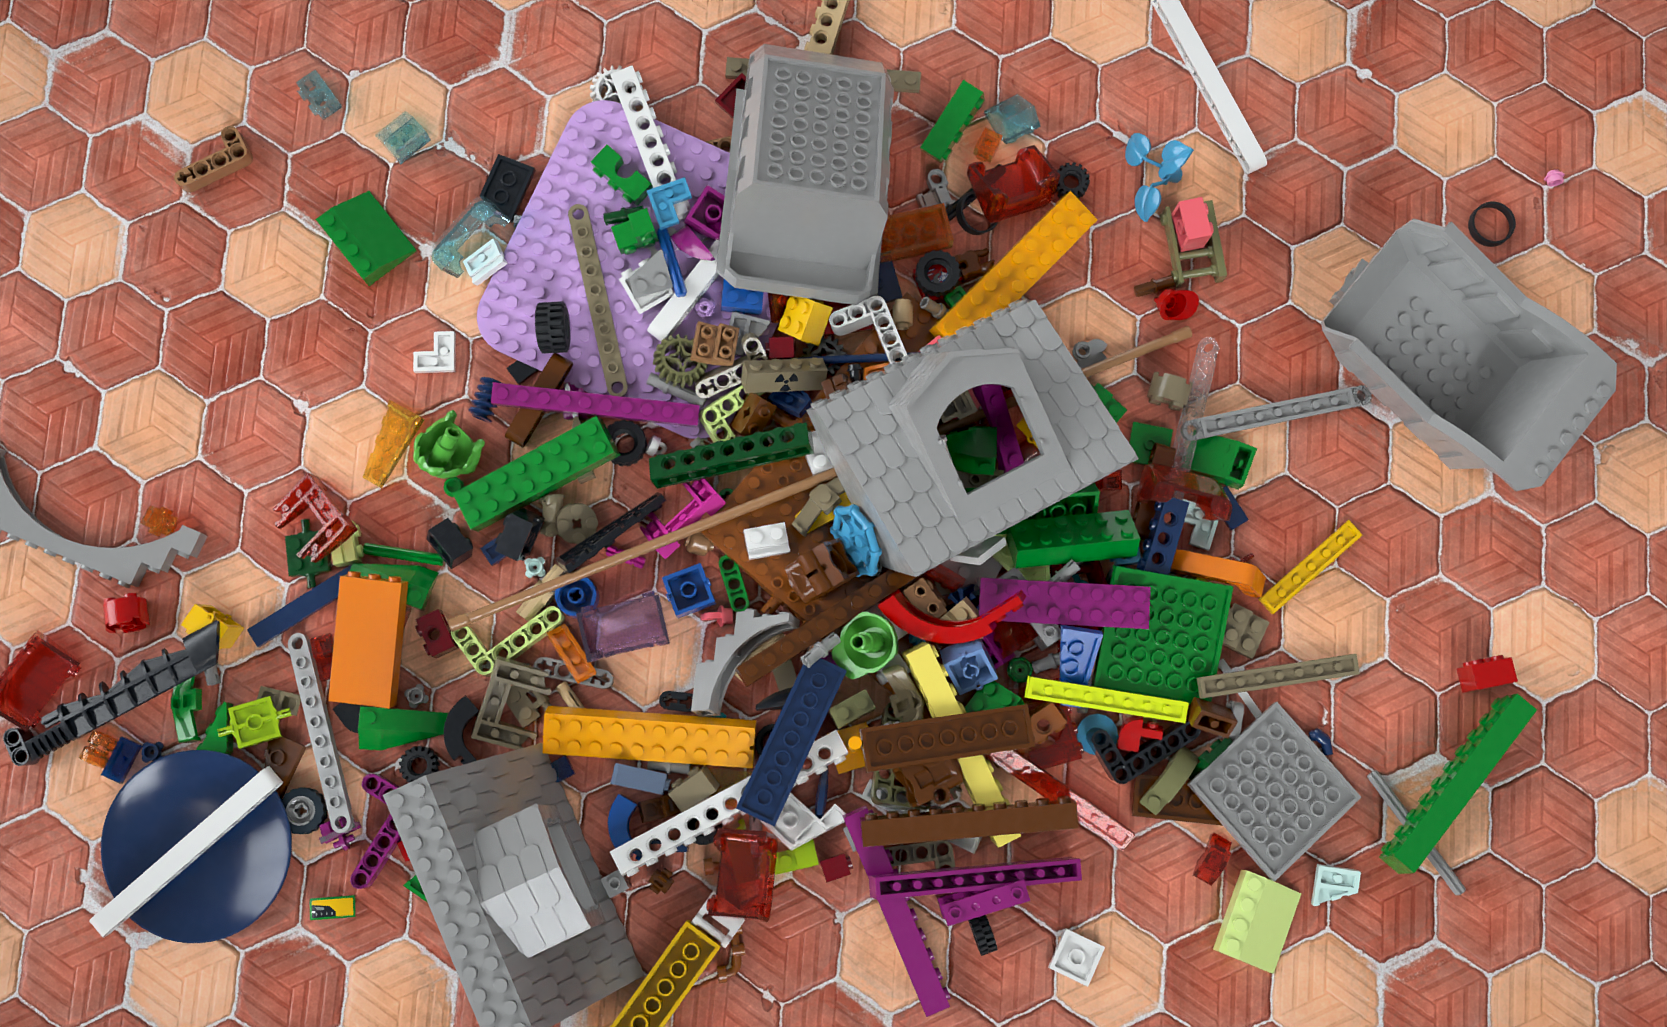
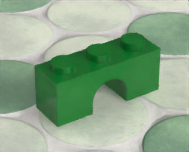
M608 145L591 161L592 171L599 178H606L608 180L607 184L614 191L619 190L622 192L623 199L629 204L633 202L638 206L648 196L647 190L653 188L652 184L637 170L628 178L618 176V170L624 162L622 157Z

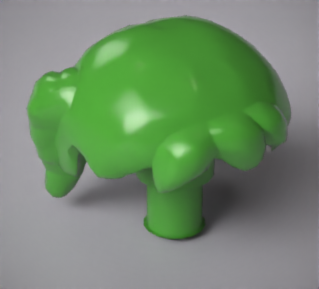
M453 410L429 426L425 433L421 432L417 435L414 441L413 459L415 463L418 464L421 470L440 479L473 473L479 463L481 451L485 444L483 439H478L474 442L454 423L457 414Z

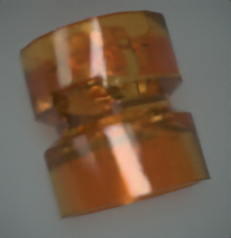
M93 730L88 739L89 746H84L79 758L94 766L105 768L110 759L109 752L115 750L119 740L100 731Z

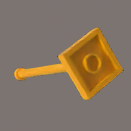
M867 722L837 731L848 751V755L845 756L846 760L836 765L838 774L865 767L859 729L868 728Z

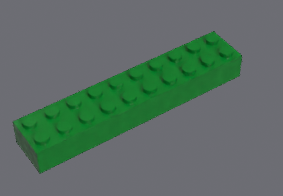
M1518 693L1510 696L1506 695L1503 698L1498 697L1493 701L1490 706L1492 708L1490 712L1484 714L1479 720L1480 725L1477 729H1473L1467 735L1468 741L1465 745H1461L1455 751V758L1447 762L1442 769L1444 771L1442 775L1432 781L1430 791L1424 793L1419 798L1418 802L1420 804L1417 808L1412 809L1407 814V821L1404 825H1400L1394 831L1395 837L1391 842L1388 841L1382 847V854L1379 858L1398 874H1409L1417 871L1536 713L1537 709Z

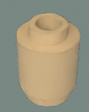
M896 299L893 305V322L898 330H907L913 325V305L909 299Z

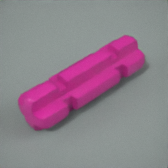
M611 545L607 548L606 555L610 557L625 550H618L617 547ZM638 556L625 563L634 564L635 567L641 569L644 567L646 559Z

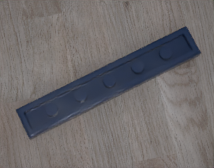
M352 564L247 629L256 646L260 648L338 599L340 576L347 575Z

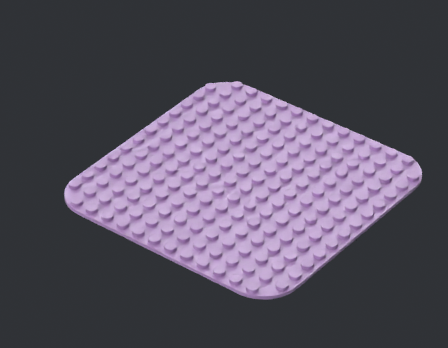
M608 100L588 103L578 109L568 121L503 253L504 259L508 264L493 274L479 302L477 309L479 331L484 340L498 352L534 367L539 371H543L554 353L542 354L539 350L535 332V310L538 303L564 301L570 320V347L568 352L558 354L573 362V367L564 382L575 384V387L583 388L587 393L610 395L606 386L568 216V211L573 205L582 204L589 212L625 370L628 392L624 397L692 404L669 393L664 394L662 390L646 384L651 372L658 376L660 374L655 373L656 366L653 365V359H655L653 354L656 351L657 345L661 344V341L647 332V329L671 297L641 314L638 313L619 279L622 277L621 273L631 268L634 271L639 268L638 263L650 258L651 251L648 248L641 247L632 254H621L611 229L612 226L621 223L606 226L603 213L619 211L623 207L629 209L643 205L644 209L647 208L656 234L660 227L649 196L638 206L633 202L629 204L623 199L622 192L619 190L614 191L607 184L608 180L606 178H599L592 171L591 161L608 145L622 157L624 162L618 170V176L628 178L637 170L650 183L651 181L622 104ZM654 119L655 126L660 125L664 136L660 138L662 144L666 143L671 155L667 156L669 163L674 162L677 173L674 174L676 180L684 177L686 179L692 196L691 199H688L691 209L707 185L725 196L730 153ZM644 123L640 129L646 130L650 124ZM651 141L647 144V147L653 148L657 143ZM661 159L656 160L654 165L661 166L664 161ZM663 178L661 184H667L671 179ZM576 210L573 214V217L577 220L582 219L584 216V212L581 210ZM685 219L680 220V224L668 228H675L677 232L686 225L684 224ZM690 228L700 241L707 237ZM711 238L702 243L709 250L716 239ZM659 241L655 242L656 250H662ZM672 241L674 250H676V249H677V246H676V245L674 244V242ZM676 250L675 254L683 279L685 280L701 259ZM719 275L701 297V299L707 298L714 303L713 315L701 318L697 315L694 306L672 334L674 339L679 334L681 338L687 335L688 340L691 341L694 338L698 321L718 326L720 323L729 325L732 312L721 311L723 277ZM767 292L763 294L761 315L745 314L770 321L769 327L759 337L764 351L765 342H769V338L773 336L780 321H772L770 297ZM672 350V351L668 352L665 356H669L670 354H674V353L676 352V350ZM735 355L734 360L742 356ZM707 364V369L704 372L707 373L720 367V365ZM696 366L686 368L685 372L693 370ZM743 366L738 367L736 373L741 374ZM720 375L717 381L724 382L727 376ZM694 382L692 386L685 383L686 388L695 391ZM615 383L612 386L613 392L620 393L623 390V384ZM701 384L703 390L707 388L705 384ZM737 384L731 388H728L722 392H719L713 396L708 397L704 407L708 406L709 404H711L721 396L725 395L735 387L739 386L740 384ZM741 389L739 396L743 400L745 392L744 389ZM724 400L722 406L724 410L728 411L731 404L728 400ZM709 410L706 412V419L711 422L714 414ZM736 412L725 418L728 425L732 422ZM699 415L697 427L655 423L686 438H710L699 420ZM719 428V429L717 430L716 434H719L720 432H722L723 429H722V428Z

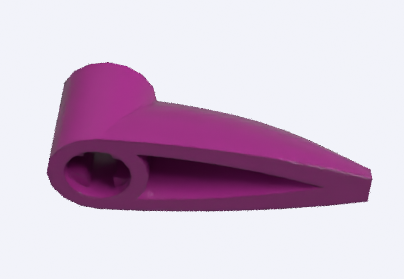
M687 225L670 236L680 251L698 259L715 260L714 256Z

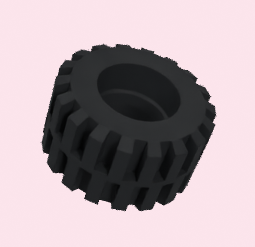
M564 301L537 304L535 310V332L537 344L542 354L564 353L569 350L571 337L570 320Z

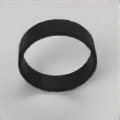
M977 189L963 195L959 199L956 206V218L959 225L967 233L982 235L993 230L998 224L1000 207L991 193ZM971 194L984 197L992 208L993 218L987 230L980 231L972 228L964 217L963 205L966 198Z
M1494 201L1481 204L1472 212L1468 221V229L1472 238L1479 244L1487 247L1503 244L1512 236L1516 227L1512 211L1506 205ZM1494 208L1505 215L1509 223V231L1505 239L1491 241L1478 233L1474 221L1478 210Z

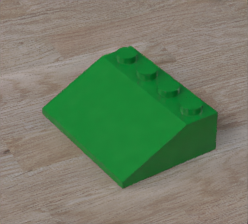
M370 191L330 208L316 219L368 286H371L417 251Z

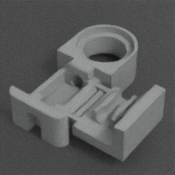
M940 169L931 170L927 176L926 182L930 190L928 194L923 195L921 193L915 198L922 214L936 207L938 210L948 208L955 202V199L951 200L946 188L948 181L944 172ZM938 175L941 178V182L933 183L931 176Z

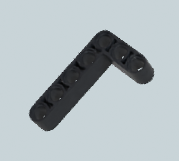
M1186 719V723L1176 722L1163 731L1162 740L1151 738L1139 746L1138 752L1131 751L1123 757L1105 730L1096 727L1091 728L1086 734V739L1108 777L1119 784H1126L1195 740L1200 735L1201 730L1192 727L1191 732L1186 734L1185 728L1190 724L1189 720ZM1101 733V741L1095 743V735ZM1173 735L1174 742L1169 745L1168 738ZM1156 746L1157 753L1151 756V749ZM1112 751V758L1106 761V753ZM1139 757L1140 764L1134 767L1133 761ZM1122 768V776L1116 778L1117 770Z

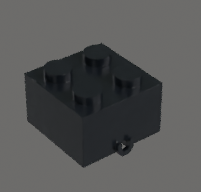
M525 508L508 514L503 522L504 530L502 533H499L495 544H497L495 551L515 561H525V557L530 555L545 518Z

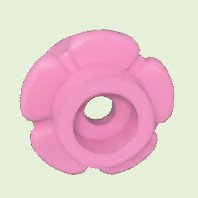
M1551 170L1547 173L1544 181H1547V185L1550 187L1557 186L1564 182L1563 177L1565 174L1559 170Z

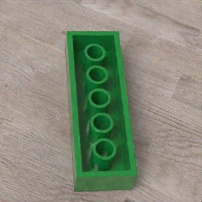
M1129 510L1022 520L1007 528L1006 542L1015 569L1066 564L1071 559L1074 562L1134 557L1138 553L1140 537Z

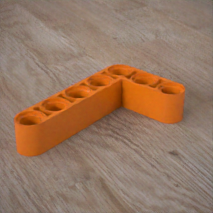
M1176 549L1170 572L1236 585L1243 594L1255 598H1261L1266 581L1265 575L1255 565Z

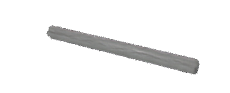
M1376 770L1372 771L1367 775V778L1402 825H1404L1409 812L1379 772ZM1434 847L1427 858L1453 893L1458 896L1466 891V888Z

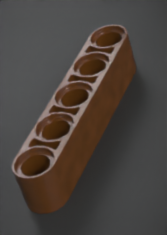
M554 353L533 387L559 390L571 371L573 362L558 353ZM520 408L507 429L505 438L523 448L531 438L546 411Z
M1154 443L1132 517L1141 542H1144L1149 536V522L1154 518L1156 512L1154 505L1157 498L1165 494L1176 454V448L1160 443Z

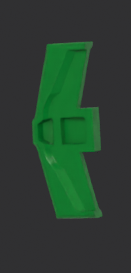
M195 676L173 687L171 709L179 743L201 741V738L198 737L193 711L202 710V689H193Z

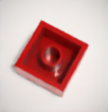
M1503 655L1465 662L1463 667L1456 669L1462 693L1518 682L1512 657L1504 658Z

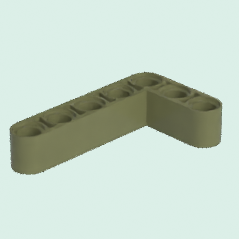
M891 702L883 709L880 726L889 721L892 724L897 721L902 723V716L895 718L889 714L888 709L892 708ZM887 769L889 773L888 779L882 778L879 771H874L870 798L874 804L902 810L920 809L921 812L931 808L928 805L926 807L916 806L911 808L908 800L906 803H900L897 799V794L902 793L906 796V790L904 787L894 786L895 775L892 769ZM877 790H883L886 793L884 800L877 797Z

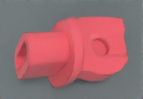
M720 605L717 612L700 614V620H717L719 626L723 627L724 624L733 623L732 608H724L723 605Z

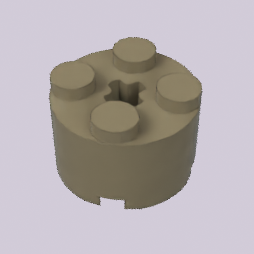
M1154 372L1147 397L1150 398L1149 403L1159 406L1161 403L1168 404V408L1175 411L1185 408L1193 382L1190 381L1186 384L1187 379L1168 373H1164L1162 377L1158 376L1159 372Z

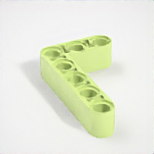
M742 384L704 407L699 413V420L713 443L735 438L725 418L739 410L744 404L745 400H742L739 396L740 390L743 389ZM724 400H728L731 404L728 411L724 410L722 406ZM709 410L714 414L711 422L706 419V412ZM719 428H722L725 432L722 439L718 438L716 434Z
M548 607L489 651L469 626L463 627L467 630L465 638L459 639L458 632L461 629L451 631V635L479 674L489 677L491 676L496 656H499V652L502 649H507V659L514 660L546 637L547 632L559 627L565 618L563 612L557 607ZM552 612H558L559 614L555 622H550L549 615ZM536 624H541L542 626L539 634H533L532 632L533 626ZM523 636L525 638L524 645L517 647L516 639ZM473 645H478L479 647L476 655L470 654V648ZM489 661L491 663L490 670L483 672L482 664Z

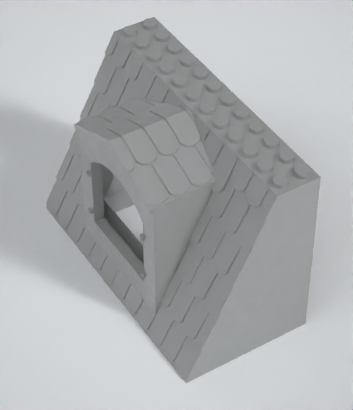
M1027 298L1016 300L1008 304L1009 307L998 309L992 312L991 316L974 321V326L962 327L955 331L956 335L944 336L937 340L938 344L926 345L920 348V353H911L902 357L903 362L890 363L883 367L885 371L872 372L865 376L867 380H857L847 385V390L839 389L829 394V399L814 401L810 404L811 408L806 410L850 503L857 505L860 512L869 522H873L875 526L873 529L879 547L882 549V555H880L878 562L882 567L917 577L1139 459L1036 300L1028 301ZM985 384L1009 387L1015 396L1041 455L966 493L963 483L944 446V442L936 427L947 406L956 397L973 387Z
M543 743L434 772L383 795L480 1027H552L644 976L641 965L634 954L633 947L627 938L624 926L617 915L616 908L600 880L602 878L599 869L583 837L573 809L566 798L556 770L550 761L549 755L543 754Z

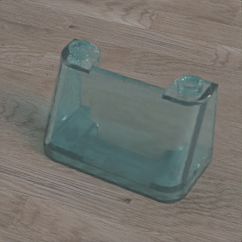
M484 196L476 197L433 244L431 249L432 261L442 271L459 278L464 272L460 266V261L464 257L457 250L483 222L490 228L494 224H500L505 227L511 219L488 198Z

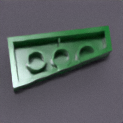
M963 80L921 145V151L940 163L943 160L947 161L953 151L951 150L952 147L961 140L963 131L971 124L974 115L982 107L985 101L984 93Z

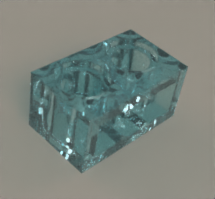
M316 70L296 82L300 88L297 92L304 101L308 99L311 103L308 106L315 116L319 114L322 120L342 108L337 98ZM316 86L314 90L309 91L311 87ZM327 101L325 105L319 106L321 102Z

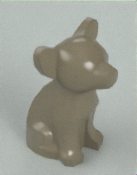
M552 494L539 498V502L543 505L542 516L545 518V523L540 529L541 534L547 537L560 536L557 531L556 517L563 508L565 495Z

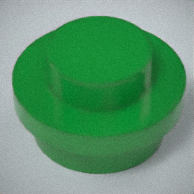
M458 477L448 478L443 488L448 496L454 497L453 493L464 488V483Z

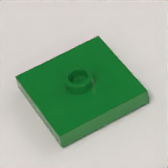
M1133 422L1129 444L1139 459L1132 463L1147 466L1154 443L1170 447L1173 429Z

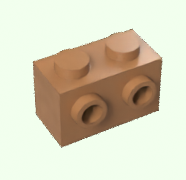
M923 577L901 592L912 605L930 616L938 618L947 611L944 600L934 594L932 584L927 579L924 580Z

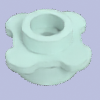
M527 558L524 563L527 570L525 575L528 578L533 576L543 577L546 574L543 566L545 563L544 558Z

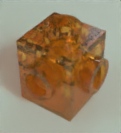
M149 506L140 524L149 528L148 532L157 537H160L161 534L168 536L176 529L178 518L172 516L173 511L163 506L161 509Z

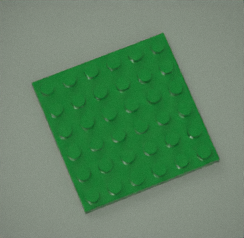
M1114 566L1110 585L1151 587L1149 629L1102 627L1103 637L1096 657L1091 686L1186 701L1190 705L1194 697L1200 698L1197 677L1217 675L1234 586ZM1212 697L1201 698L1212 702Z

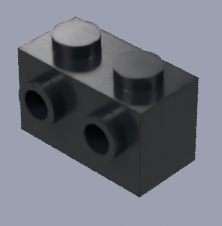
M449 518L428 530L426 540L450 569H453L472 556V542L461 534L459 526L455 522L452 523Z

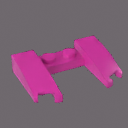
M705 478L694 481L692 485H690V482H685L682 484L694 499L666 525L653 512H650L648 517L653 519L652 522L647 525V528L640 526V530L650 541L699 521L706 512L713 516L726 502ZM676 541L656 549V551L666 559L680 544Z

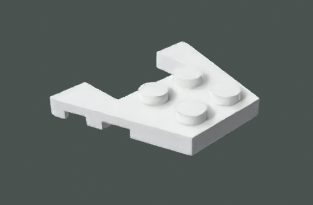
M790 792L775 827L764 821H761V823L792 851L844 823L842 815L846 813L834 804L819 819Z

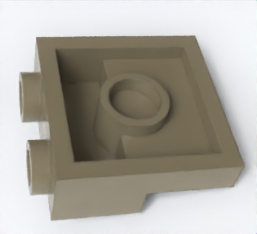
M1233 603L1229 608L1222 646L1249 659H1253L1270 622L1252 614V611Z

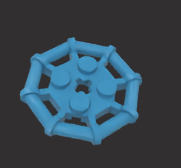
M855 504L846 507L837 506L834 509L835 516L833 526L830 527V533L833 534L834 539H841L849 560L855 564L860 573L857 577L861 575L874 576L878 572L877 565L879 557L882 555V549L878 545L873 522H869Z

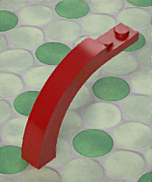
M899 589L884 598L877 606L891 622L915 637L930 642L957 644L974 641L992 633L997 627L996 623L1002 621L1006 617L1007 612L1011 610L1016 612L1024 606L1023 602L1027 596L1020 590L986 613L975 618L959 621L939 619L922 612L912 605Z

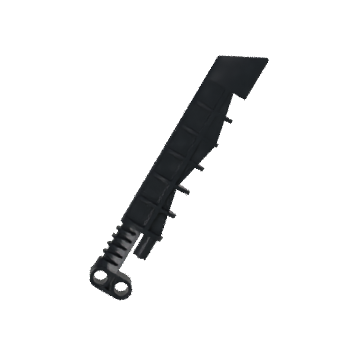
M215 620L182 639L185 646L184 650L169 654L163 648L161 650L163 656L141 660V663L128 674L124 670L121 671V680L109 689L105 682H100V695L88 698L84 693H80L78 701L59 704L56 710L41 717V724L45 725V728L61 722L47 731L34 737L28 728H10L6 730L3 735V741L12 762L17 766L34 765L44 755L50 754L51 751H56L57 747L62 748L64 744H69L71 740L75 741L215 666L218 663L220 622Z

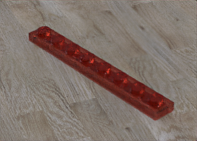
M1017 750L986 754L988 759L1043 797L1049 798V801H1055L1057 797L1070 796V799L1077 802L1078 821L1121 851L1135 837V833Z

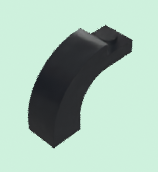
M466 695L452 707L444 725L446 749L454 761L462 756L461 763L463 765L477 761L466 748L463 740L466 725L479 714V710Z

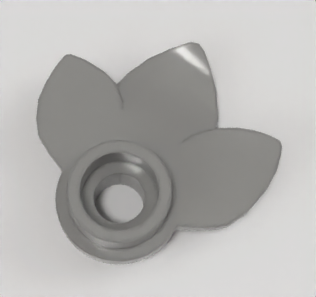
M1093 339L1088 343L1084 341L1076 343L1072 353L1074 358L1077 359L1079 367L1083 369L1107 359L1102 353L1106 349L1107 343L1100 339ZM1084 349L1086 354L1081 355L1079 350Z

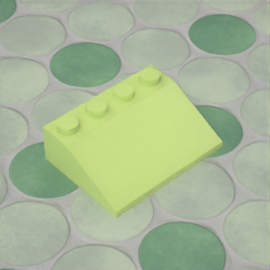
M1241 870L1213 950L1274 974L1301 893L1248 870Z

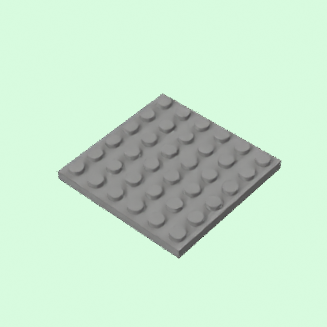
M1274 702L1240 736L1233 740L1231 745L1217 759L1187 783L1272 881H1276L1361 798L1357 791L1278 702Z

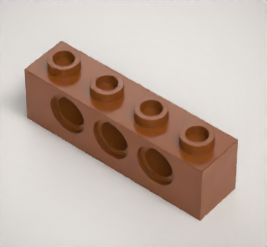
M1045 701L1029 712L1035 744L1043 743L1048 739L1049 734L1054 731L1057 733L1066 726L1067 717L1056 702ZM1046 719L1049 721V724L1042 727L1038 725V721ZM1031 748L987 755L997 768L1001 766L1007 767L1014 761L1013 758L1019 754L1021 756L1025 755Z

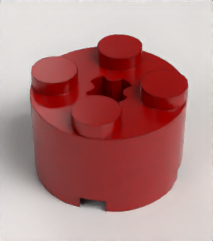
M127 593L123 598H106L103 600V613L107 632L116 633V630H123V633H131L145 629L146 624L150 625L147 599L138 597L137 593Z

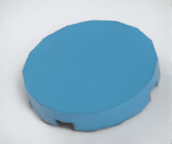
M1088 715L1079 723L1076 730L1077 743L1085 752L1095 755L1086 739L1087 732L1094 727L1107 731L1116 745L1118 739L1117 727L1106 715ZM1098 733L1095 735L1094 740L1095 743L1100 742L1102 735Z

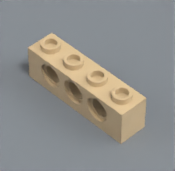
M821 0L823 1L822 5L817 7L815 18H817L816 24H812L810 28V42H806L804 50L833 55L850 0ZM835 5L836 8L830 9L828 6ZM828 22V23H830L831 25H830V26H824V25H822V24ZM818 40H824L825 43H824V44H819V43H817V41H818Z

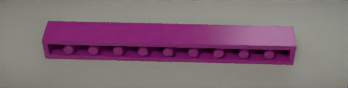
M493 382L491 404L497 406L697 427L700 406Z
M865 805L842 815L868 879L869 875L899 873L897 868L893 870L890 864L893 858L889 848L885 850L883 846L863 847L860 817H865L867 813H874L873 810H868ZM910 898L880 899L878 903L926 1017L949 1008L948 1000L951 999L947 987L942 988L940 980L943 977L939 968L933 967L931 962L935 959L930 947H925L923 941L926 940L922 928L918 929L915 921L918 918L914 908L909 909L906 902Z
M1063 857L869 875L870 897L880 900L986 890L1024 879L1026 886L1082 880L1081 861L1079 858Z

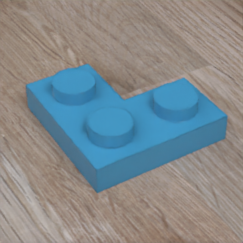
M685 177L647 190L660 230L680 224L673 205L692 198Z

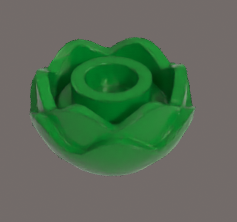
M1025 657L1013 658L1007 667L1008 676L1017 683L1026 682L1028 676H1031L1033 672L1032 664Z

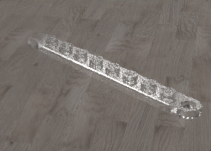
M1205 337L1198 344L1189 382H1193L1187 406L1182 408L1173 448H1176V454L1164 495L1183 500L1197 440L1188 441L1184 439L1180 429L1184 422L1202 418L1204 415L1219 350L1217 341L1212 337ZM1212 343L1213 349L1205 352L1204 347L1206 344ZM1193 425L1187 426L1188 434L1194 436L1196 428Z

